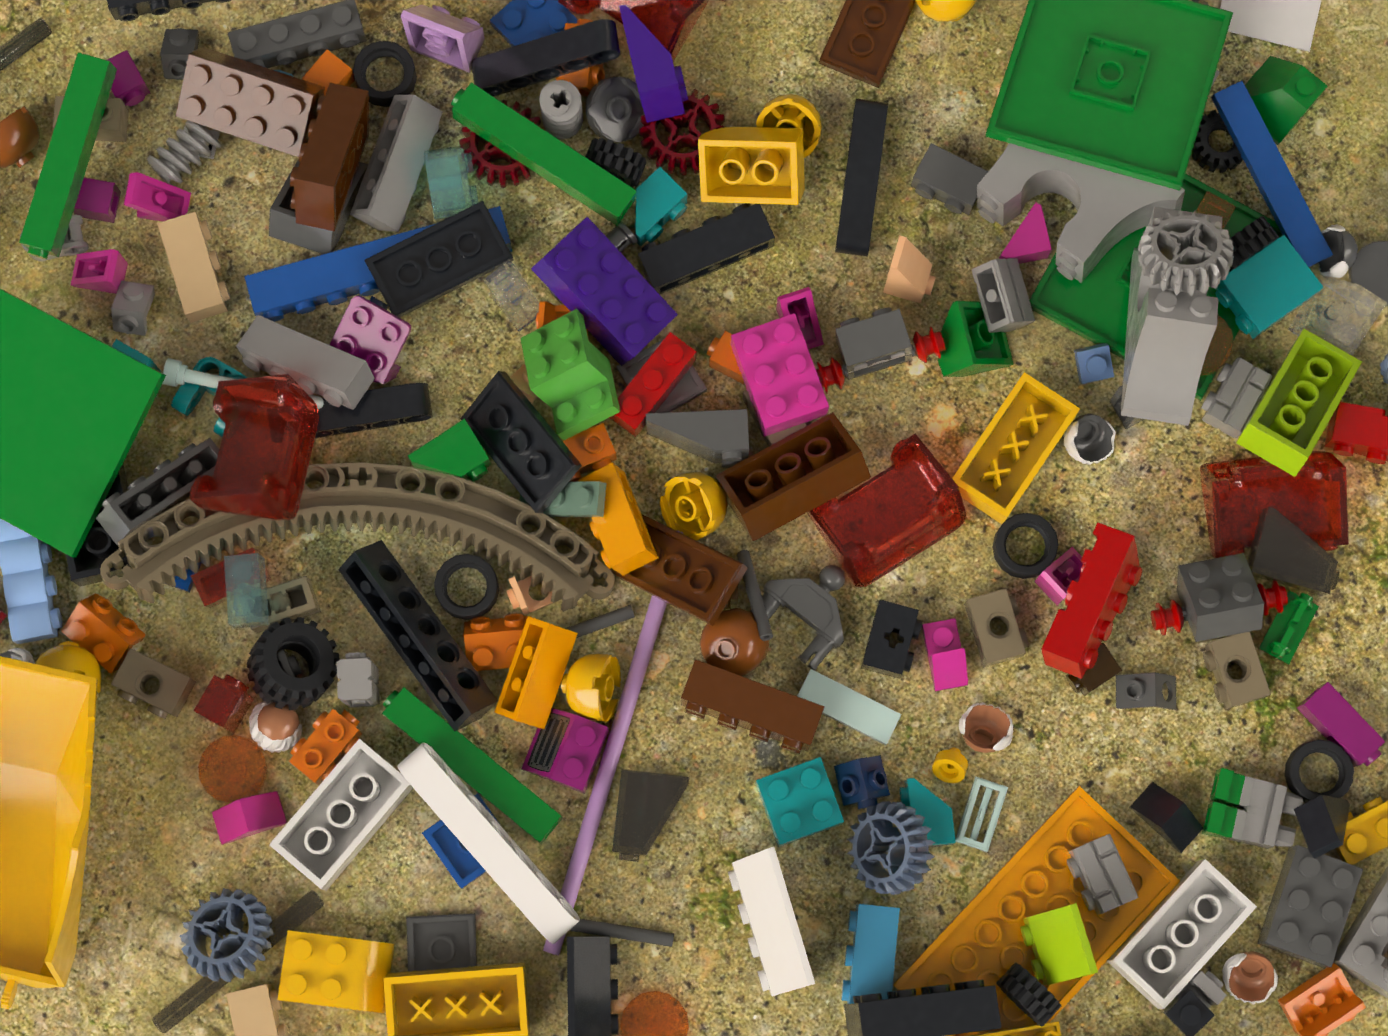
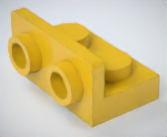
M1381 796L1363 804L1362 807L1365 811L1354 817L1351 811L1348 813L1344 843L1335 848L1343 862L1354 865L1388 847V800L1383 801Z

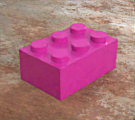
M795 313L731 335L730 345L764 437L827 415L829 404Z

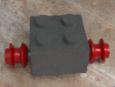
M890 307L873 312V317L860 321L858 317L845 320L840 323L841 327L835 329L836 342L843 362L842 368L840 363L833 357L830 359V365L825 367L816 362L818 367L816 372L821 386L826 394H828L829 386L834 384L841 390L845 382L844 375L850 380L911 361V357L916 355L924 363H927L928 355L935 354L941 359L940 352L946 350L941 332L934 333L933 328L929 327V334L921 336L918 331H915L912 339L913 344H911L900 309L892 311Z
M1240 553L1178 565L1177 593L1182 607L1174 600L1170 601L1168 608H1163L1160 603H1156L1155 610L1151 611V621L1154 630H1160L1162 636H1165L1167 628L1171 627L1177 633H1180L1184 622L1188 621L1195 642L1261 630L1263 615L1267 616L1270 608H1275L1278 613H1282L1283 606L1288 604V597L1285 587L1283 585L1279 586L1276 580H1273L1271 588L1267 589L1261 583L1256 584L1245 554Z

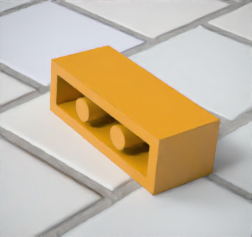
M612 462L579 479L578 481H600L607 483L604 516L592 517L593 521L589 522L594 536L601 541L604 548L600 553L605 565L624 576L658 559L625 472Z
M528 616L494 713L524 724L545 729L578 633Z

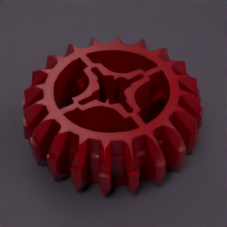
M696 88L691 92V96H688L689 100L683 101L684 110L688 111L686 114L648 123L646 122L645 115H642L640 118L641 123L644 124L643 127L639 128V136L644 138L641 141L642 149H649L647 152L649 160L657 158V168L663 167L667 163L668 173L670 174L674 172L675 167H680V173L683 176L687 173V167H692L695 174L699 173L698 139L701 136V132L696 129L700 116L706 121L709 130L725 127L722 125L725 122L724 114H717L719 105L717 103L709 105L710 96L708 94L698 99V90ZM659 123L664 125L665 130L670 134L666 147L661 144L656 135ZM689 126L688 135L684 133L683 136H677L678 128L682 130V127L688 128ZM689 147L695 150L689 153H677L681 148Z
M503 99L501 102L508 106L507 100ZM516 101L511 109L537 126L541 124L539 116L531 118L532 110L529 107L520 112V103ZM462 127V135L466 138L459 140L460 147L465 149L461 152L462 160L468 161L466 165L468 171L477 170L475 174L476 179L482 180L487 176V184L493 186L496 179H499L501 188L506 187V180L512 179L514 186H518V177L521 175L527 181L531 179L528 167L490 142L484 145L485 149L479 153L477 146L480 136L467 127ZM497 160H506L510 165L501 166L492 163Z

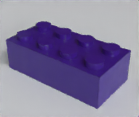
M588 217L574 227L531 268L570 312L577 309L583 315L586 329L621 366L633 359L678 315Z

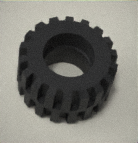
M290 617L283 618L279 624L276 621L262 633L249 653L251 656L247 660V668H251L247 676L249 682H256L253 690L256 694L262 692L265 695L262 700L267 704L273 700L276 702L275 707L282 709L286 704L289 710H297L300 705L305 708L310 706L313 701L316 702L333 683V678L337 675L336 663L340 660L339 653L333 652L337 645L334 639L329 641L326 638L329 632L325 628L319 631L316 628L318 623L312 620L309 624H305V618L297 617L293 623ZM284 649L299 653L308 664L309 676L296 678L285 673L278 663L277 651Z

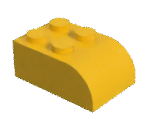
M724 127L710 130L699 137L701 202L799 205L805 191L803 128Z
M288 930L277 1000L385 1013L384 977L387 973H391L395 944Z

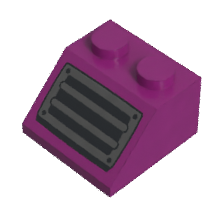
M552 708L545 729L537 728L521 770L585 794L609 729L607 726L581 716Z

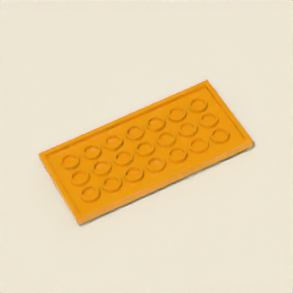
M1078 786L897 979L893 987L896 990L915 988L916 995H921L920 987L950 984L951 991L955 990L954 983L984 980V986L995 985L1001 1028L946 1036H970L1038 1025L1023 1010L1019 1009L996 983L1015 962L1035 977L1031 966V960L1035 959L1032 946L1026 947L1020 929L1021 926L1025 925L1023 918L1077 903L1093 957L1099 970L1175 888L1180 880L1088 793ZM1110 834L1139 898L1097 915L1094 909L1089 911L1083 901L1081 891H1084L1085 887L1080 877L1075 879L1070 872L1067 859H1070L1071 856L1068 851ZM1094 974L1044 985L1061 1004L1059 1010L1046 1023H1050Z

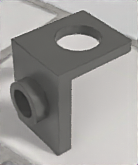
M1156 672L1116 675L1117 709L1157 707L1176 710V676ZM1164 683L1168 687L1167 700L1164 699L1162 691Z

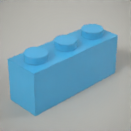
M857 904L856 911H850L848 931L854 932L853 946L847 945L845 953V966H851L850 979L843 980L841 1000L847 1001V1004L854 1003L853 996L881 993L882 999H888L887 992L892 991L900 908Z

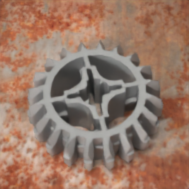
M1180 210L1177 216L1166 213L1163 220L1155 218L1151 226H1146L1143 236L1139 240L1138 261L1139 265L1142 266L1143 276L1149 277L1151 285L1161 283L1163 292L1169 288L1173 289L1176 296L1181 291H1187L1191 297L1195 290L1205 294L1209 287L1217 289L1220 280L1226 279L1230 266L1233 264L1234 246L1232 244L1233 241L1229 240L1228 230L1222 229L1220 221L1210 223L1209 215L1202 218L1197 217L1195 210L1191 215H1184Z

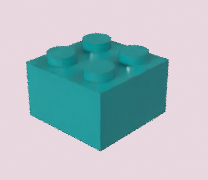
M821 757L763 777L755 782L778 847L844 823Z

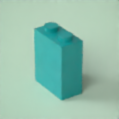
M1283 235L1228 273L1225 280H1220L1215 294L1219 302L1225 308L1229 307L1237 317L1235 321L1239 329L1244 334H1249L1252 339H1255L1316 296L1324 287L1286 236Z

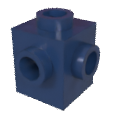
M881 755L859 758L834 766L843 806L857 804L858 810L877 805L878 798L890 795Z

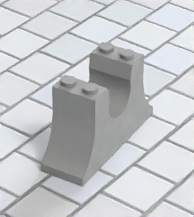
M1009 143L997 162L977 185V208L979 209V214L988 222L994 223L996 221L1001 226H1005L1021 214L1023 207L1031 198L1039 194L1056 193L1066 197L1073 203L1077 213L1065 224L1057 242L1055 264L1058 266L1057 270L1069 280L1075 278L1082 283L1116 243L1132 232L1149 225L1154 207L1181 210L1185 190L1182 187L1180 191Z
M1154 207L1148 226L1152 225L1155 218L1163 220L1166 213L1177 216L1180 210ZM1182 211L1184 215H1191L1193 213ZM1196 213L1197 217H1200V218H1202V217H1204V216L1207 215V214ZM1209 215L1210 223L1220 221L1222 227V217ZM1134 248L1131 262L1121 416L1188 426L1192 416L1201 370L1217 327L1218 298L1207 296V291L1203 294L1199 290H1195L1191 297L1187 291H1181L1176 296L1174 290L1170 288L1163 292L1161 283L1151 285L1149 277L1143 276L1142 266L1139 265L1138 248Z

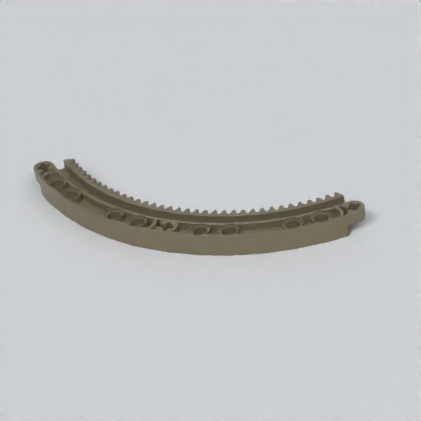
M365 462L305 465L269 471L226 483L185 500L145 522L117 542L119 549L106 558L100 568L102 581L108 588L120 590L130 584L137 591L138 597L142 601L154 603L153 592L164 595L165 583L175 587V576L186 580V569H190L194 573L199 572L197 563L201 562L207 567L210 566V556H214L218 561H221L223 550L227 551L231 556L234 555L235 545H238L245 551L247 550V541L250 540L255 546H259L260 537L263 536L269 543L272 542L273 533H277L281 539H285L286 530H290L295 537L298 536L299 528L301 527L304 528L307 534H311L312 527L315 525L320 533H323L326 524H330L333 532L338 530L340 523L344 524L346 531H350L353 523H357L359 530L363 531L366 524L370 523L373 532L377 531L380 524H384L386 533H389L393 526H397L399 534H403L408 527L413 537L420 530H423L424 538L427 540L433 533H436L437 542L439 543L447 536L452 547L458 541H462V550L466 551L473 545L474 555L476 556L483 550L487 551V561L497 556V566L501 567L506 562H509L510 573L521 569L520 579L524 580L528 576H532V587L542 583L541 594L545 595L552 591L551 602L553 603L562 599V611L575 608L578 600L585 594L593 599H605L613 591L615 581L614 574L598 560L599 552L546 514L535 513L531 506L515 498L454 475L409 466ZM345 479H349V486H345ZM360 480H366V485H359ZM311 481H319L323 484L317 489H311L307 486ZM407 483H413L418 488L414 491H407L402 486ZM272 487H278L283 490L278 495H270L266 492ZM451 491L458 496L450 500L443 498L442 494ZM190 516L199 519L198 522L192 525L182 523L185 518ZM526 524H532L538 530L529 533L523 530L522 527ZM154 536H158L163 539V541L157 545H150L146 543L148 539ZM565 545L572 551L568 554H561L555 548ZM124 556H126L128 562L126 566H124L122 559ZM591 565L595 568L593 576L599 580L602 577L606 579L605 588L600 585L596 588L592 586L594 579L588 574ZM114 567L119 570L123 567V577L119 578L116 575L111 577L110 569Z

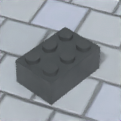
M1300 845L1289 847L1257 944L1321 968L1332 967L1363 869L1324 854L1314 859L1309 849Z

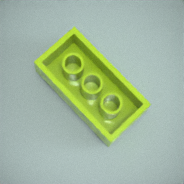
M1303 328L1236 443L1295 477L1312 453L1362 361Z

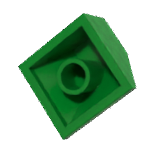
M1270 56L1245 84L1271 137L1277 145L1297 125L1328 87L1303 65Z
M953 302L941 330L946 350L940 352L941 359L938 358V364L942 370L943 377H965L1014 365L1006 332L989 333L981 302Z
M465 419L408 455L412 466L415 468L454 475L466 480L470 479L472 482L488 473L487 467L491 466L489 457Z

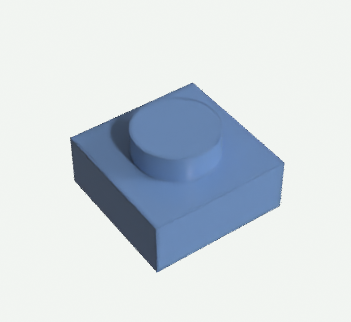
M1107 343L1074 350L1079 382L1081 384L1114 377L1110 349Z

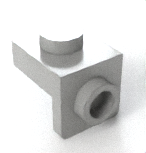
M121 281L111 307L114 331L141 336L146 335V317L155 296L154 285Z
M1198 971L1185 986L1208 1008L1211 1005H1219L1227 996L1221 990L1223 983L1210 971H1207L1205 974L1202 971Z

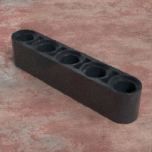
M610 19L595 20L478 57L471 62L474 84L494 97L614 60L620 56L616 22Z
M857 98L855 100L835 253L868 257L888 103Z
M410 383L367 390L354 410L343 405L336 407L327 402L324 397L322 398L324 405L321 409H312L288 403L275 405L267 409L271 442L275 444L420 422L433 417L427 383Z

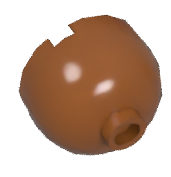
M25 106L21 109L19 108L0 122L1 168H6L13 164L21 168L35 157L31 151L39 143L40 133L38 124Z
M731 608L730 610L722 611L714 626L708 623L705 625L700 638L701 655L707 664L740 676L755 670L766 658L769 648V640L762 641L760 639L753 613L741 608Z

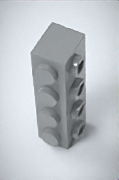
M414 94L394 95L350 215L379 231L399 232L400 226L405 221L410 199L416 191L420 172L427 161L433 137L439 129L442 111Z
M259 315L236 345L243 357L242 362L249 369L256 372L260 370L265 371L281 383L288 381L295 384L308 395L318 394L336 407L343 405L354 410L375 379L365 360Z

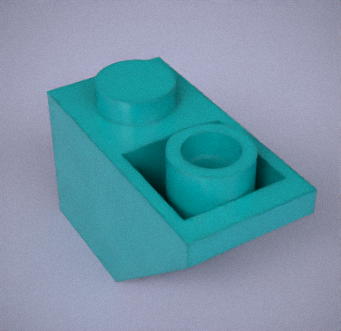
M661 167L655 170L636 188L635 234L638 240L637 244L640 247L646 241L649 243L655 241L664 230L662 226L670 219L673 221L677 220L687 209L688 194Z
M907 778L904 781L905 787L899 788L900 802L905 804V806L916 808L915 815L925 817L922 826L931 828L927 834V839L935 842L929 847L955 844L952 808L915 778Z

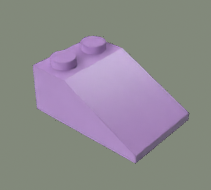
M419 5L403 10L401 19L411 51L463 71L471 72V62L477 58L485 39L483 27H480L477 21L468 17L456 18L451 16L450 12L436 5H433L432 8Z

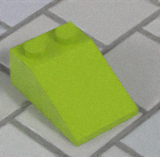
M1077 903L1023 918L1025 925L1020 927L1026 947L1032 946L1035 959L1031 960V966L1037 980L1042 979L1043 985L1098 973Z

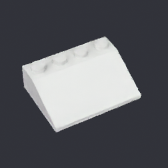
M771 847L732 862L733 870L728 872L733 892L740 890L743 903L737 906L743 925L750 923L753 937L747 939L753 958L760 957L763 970L757 971L763 992L770 990L771 996L815 984L775 848Z

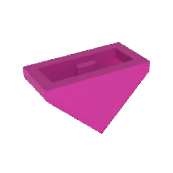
M1035 202L999 259L1017 258L1018 263L1022 264L1048 258L1052 249L1040 204Z
M115 249L77 254L71 286L117 294L121 281L125 280L128 263L121 253Z
M810 287L779 296L776 305L779 318L795 313L808 350L824 345Z
M1073 547L1047 567L1034 581L1056 606L1066 598L1071 581H1079L1080 571L1083 564L1080 561L1082 556Z
M278 791L241 798L212 812L221 845L287 824Z

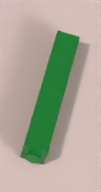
M79 52L77 54L19 243L29 249L28 254L42 259H47L48 255L60 256L117 72L116 67L110 61Z
M472 82L466 90L461 88L451 102L453 106V119L616 226L619 225L635 202L637 194L635 189Z
M405 687L400 692L394 690L383 703L386 709L382 714L419 745L425 742L431 746L458 777L541 845L563 819L559 813L460 732L454 731L449 723Z

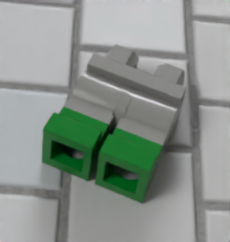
M1219 768L1215 772L1209 799L1213 802L1208 804L1202 834L1266 849L1274 846L1292 847L1296 829L1279 825L1282 813L1296 816L1294 809L1302 805L1303 798L1286 792V786L1276 785L1271 782L1234 773L1232 770ZM1227 805L1234 806V807H1238V808H1242L1243 810H1240V809H1237V808H1233V807H1229V806H1227Z

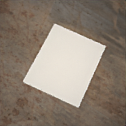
M1222 0L1220 9L1233 12L1228 32L1310 52L1321 0Z

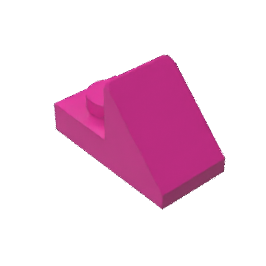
M135 172L129 175L124 205L136 209L137 217L163 222L187 214L191 192Z
M956 618L922 624L934 691L968 686L965 648H961Z

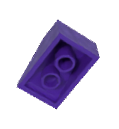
M626 4L619 6L646 122L685 114L683 101L689 99L681 65L674 67L669 51Z

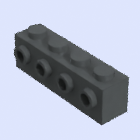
M355 0L337 2L228 32L234 57L266 68L288 65L311 56H321L327 49L333 51L341 48H350L367 41Z
M211 438L197 446L194 443L190 444L178 454L179 458L173 462L167 459L153 470V475L147 479L144 475L139 477L127 487L129 489L122 495L116 492L102 503L104 509L96 519L116 545H118L117 542L145 522L185 501L218 479L226 470L230 462Z

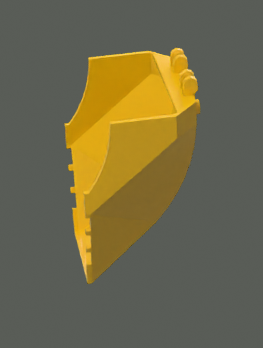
M0 656V980L7 981L1 997V1008L9 1009L14 1002L18 984L34 988L65 987L76 955L90 817L98 680L96 677Z

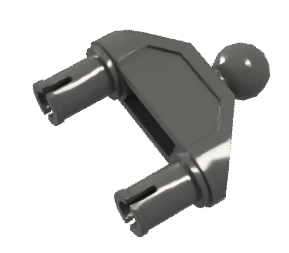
M828 565L821 570L819 585L810 578L777 579L767 581L762 590L764 593L762 598L768 619L772 617L779 606H785L816 630L817 636L802 655L798 657L806 664L810 657L816 654L808 665L814 671L817 670L819 664L832 648L836 649L844 642L837 601L829 594L830 591H836L843 587L846 579L844 571L836 565Z

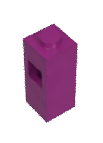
M1329 682L1320 685L1297 707L1327 741H1332L1345 750L1351 758L1353 768L1361 764L1367 767L1381 755L1378 748L1385 741Z

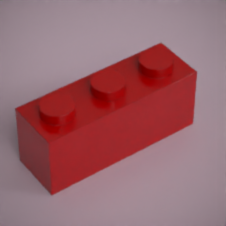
M669 332L618 397L620 412L609 418L636 438L646 425V414L655 413L695 363L697 351Z

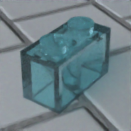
M463 145L424 151L434 220L449 218L479 203L476 185L469 186L468 173L474 172L471 152L464 153Z
M259 553L224 556L228 625L233 628L269 626L265 558Z

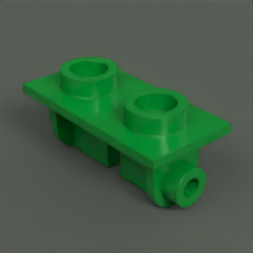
M1290 590L1287 593L1288 604L1283 606L1282 613L1277 612L1258 648L1288 665L1319 607L1312 602L1313 598L1308 594L1301 593L1299 596Z

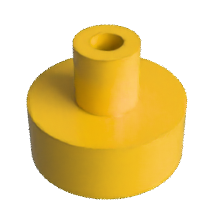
M952 747L949 750H942L936 754L932 771L943 782L958 783L965 777L968 761L958 748Z

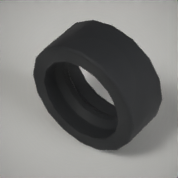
M390 41L373 42L363 48L355 58L353 74L358 89L369 91V102L373 105L389 107L394 95H409L413 92L417 79L414 62L408 51L399 44ZM382 57L395 58L404 69V77L401 84L388 91L375 90L366 79V71L369 64Z
M1021 513L1015 514L1003 522L995 534L992 548L994 558L1003 571L1010 576L1027 579L1037 577L1052 564L1057 556L1059 544L1057 533L1050 522L1040 515ZM1018 527L1034 528L1044 539V554L1034 564H1018L1007 553V537L1011 531Z
M472 554L455 555L445 561L437 571L434 582L435 595L442 608L451 616L463 620L480 617L488 613L497 602L499 594L498 577L491 565L480 556ZM469 567L482 573L486 580L487 589L485 596L480 602L473 606L465 607L457 605L451 600L448 595L447 584L455 571L460 568Z
M1318 739L1304 743L1291 752L1285 764L1284 776L1289 790L1293 794L1302 797L1303 802L1307 803L1321 795L1337 798L1343 797L1353 783L1354 768L1350 756L1341 746L1332 741ZM1316 752L1330 756L1337 764L1339 770L1338 781L1335 786L1323 793L1313 792L1306 788L1301 782L1299 775L1303 759L1309 754Z

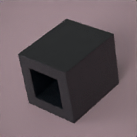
M1187 987L1162 1010L1165 1016L1185 1036H1194L1215 1016Z

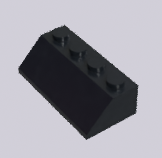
M567 937L568 1036L619 1035L618 1014H612V1000H618V979H611V965H618L617 944H611V937Z

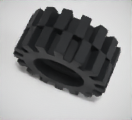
M1215 109L1210 111L1208 115L1204 114L1202 116L1192 149L1194 151L1192 158L1194 161L1199 159V166L1202 168L1205 165L1209 166L1208 171L1214 173L1216 169H1219V173H1225L1228 168L1231 171L1238 164L1240 165L1243 158L1233 139L1232 148L1226 152H1218L1210 146L1208 138L1211 132L1223 130L1230 135L1220 114Z
M594 138L585 156L632 188L638 186L647 163L645 157H641L642 155L639 152H633L634 149L626 148L621 143L616 144L613 140L608 139L606 141L604 138Z
M1264 216L1254 220L1251 224H1248L1241 231L1234 234L1233 237L1229 238V240L1233 241L1232 244L1234 246L1233 264L1230 266L1229 272L1279 238Z
M1016 962L996 982L1007 997L1039 1026L1043 1027L1061 1007V1004L1054 998L1053 994Z

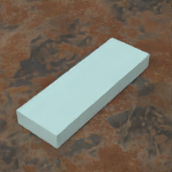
M810 669L797 697L825 706L822 714L884 745H887L902 715Z

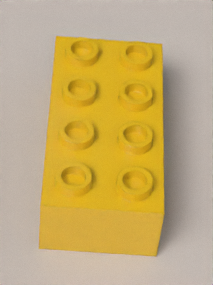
M1024 372L951 479L947 489L1000 524H1003L1080 408Z
M525 962L387 973L384 977L388 1036H529L530 1023Z

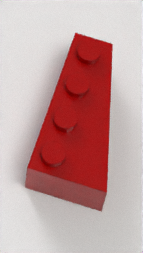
M1340 402L1329 420L1324 447L1332 448L1333 453L1341 456H1353L1354 453L1366 456V460L1371 463L1385 464L1388 461V416H1385L1386 411L1380 408Z
M1098 522L1093 531V535L1097 538L1093 550L1085 549L1080 560L1083 563L1079 581L1072 580L1068 587L1065 599L1067 608L1066 610H1058L1041 648L1045 665L1080 679L1083 678L1087 668L1092 669L1098 658V648L1102 640L1107 641L1110 637L1116 614L1123 612L1131 586H1136L1142 575L1135 536Z

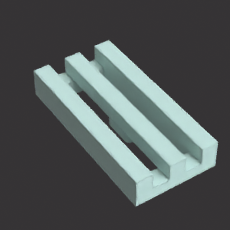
M977 776L974 778L955 837L957 843H962L986 853L988 852L1008 787ZM980 786L986 787L970 838L964 837ZM995 790L998 791V796L982 843L977 841L992 791Z

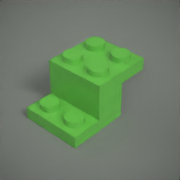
M577 309L520 338L530 390L552 408L556 433L562 440H566L620 412L610 361L588 341L584 317Z

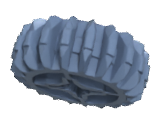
M883 801L877 805L867 807L865 813L857 815L859 823L850 826L855 833L854 836L847 839L853 844V849L847 852L850 856H854V862L850 867L859 869L856 879L865 881L866 888L875 889L876 893L879 894L890 893L891 895H898L904 891L914 889V884L924 881L922 873H927L931 870L926 862L935 857L929 853V846L935 842L927 839V834L931 828L922 826L925 817L915 815L916 808L905 806L902 802L891 803L890 801Z
M223 888L220 896L216 892H210V901L208 902L204 899H198L200 905L198 911L189 910L190 915L193 917L192 920L182 922L183 927L188 932L180 935L181 941L186 944L181 950L188 957V964L192 968H196V972L201 976H208L212 981L217 982L220 978L225 982H231L233 975L239 979H244V970L246 968L250 971H256L254 962L257 959L259 961H266L265 956L261 953L262 950L272 948L271 943L266 940V938L274 935L273 929L268 926L273 921L271 916L266 913V906L258 902L254 895L249 893L246 895L240 889L232 892L229 889ZM244 913H246L249 923L248 934L243 931L244 922L242 918ZM207 936L211 938L210 949L212 952L210 957L206 951Z

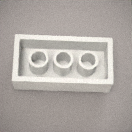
M358 739L269 845L320 889L327 891L410 793L413 787L399 771L361 739Z
M1206 859L1199 860L1107 962L1157 1009H1165L1257 906Z

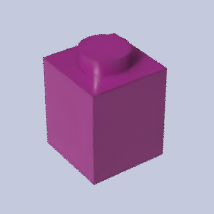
M128 50L107 59L117 69L111 88L115 98H121L125 106H134L142 102L145 96L150 94V91Z
M84 177L73 213L74 215L82 216V218L114 223L121 191L113 182Z

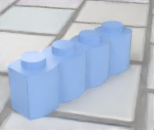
M0 519V567L3 575V588L8 608V621L12 641L16 644H23L58 637V628H62V617L59 608H54L53 595H57V584L54 575L49 576L48 563L52 562L51 547Z

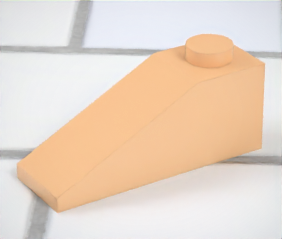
M899 236L883 293L921 304L924 294L930 296L936 278L930 275L933 264L904 236Z

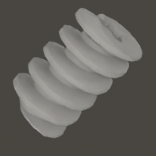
M554 80L546 84L541 90L539 97L543 126L549 134L557 139L571 138L578 133L583 124L581 94L576 86L565 80Z
M187 121L185 124L188 133L181 129L176 131L179 142L169 137L166 140L169 150L160 146L156 149L160 159L151 155L147 157L149 165L167 184H170L171 179L181 184L183 180L180 176V171L191 175L190 162L198 166L202 165L199 154L202 153L210 157L209 144L217 148L221 147L220 142L206 126Z

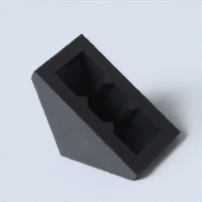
M1151 782L1129 807L1179 853H1182L1203 829L1202 825L1183 801L1154 782Z
M1321 795L1294 809L1306 844L1314 859L1343 845L1350 803L1346 799Z

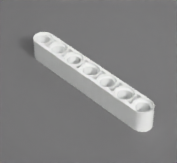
M422 742L398 764L397 767L403 777L549 942L555 944L580 921L573 907L431 746Z

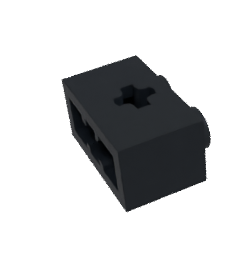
M879 600L861 669L898 679L901 678L903 671H910L914 652L909 651L911 639L918 640L923 620L917 619L918 609ZM892 632L897 633V640L902 642L897 643L895 648L889 647V640L884 639V637H889Z

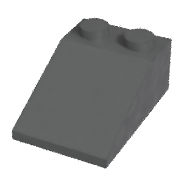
M299 159L295 164L296 167H299ZM359 162L335 231L296 223L295 209H291L294 187L290 186V173L270 208L269 236L321 254L333 252L345 229L368 164Z
M747 409L646 414L648 435L714 464L722 463L723 468H730L749 456Z

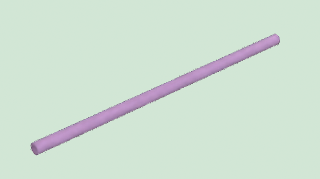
M653 595L560 894L573 908L667 605L666 602ZM565 935L555 944L546 939L543 951L559 956Z

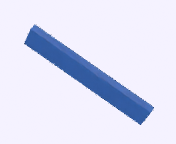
M1243 81L1213 94L1211 99L1282 235L1286 236L1308 267L1331 257L1333 253Z

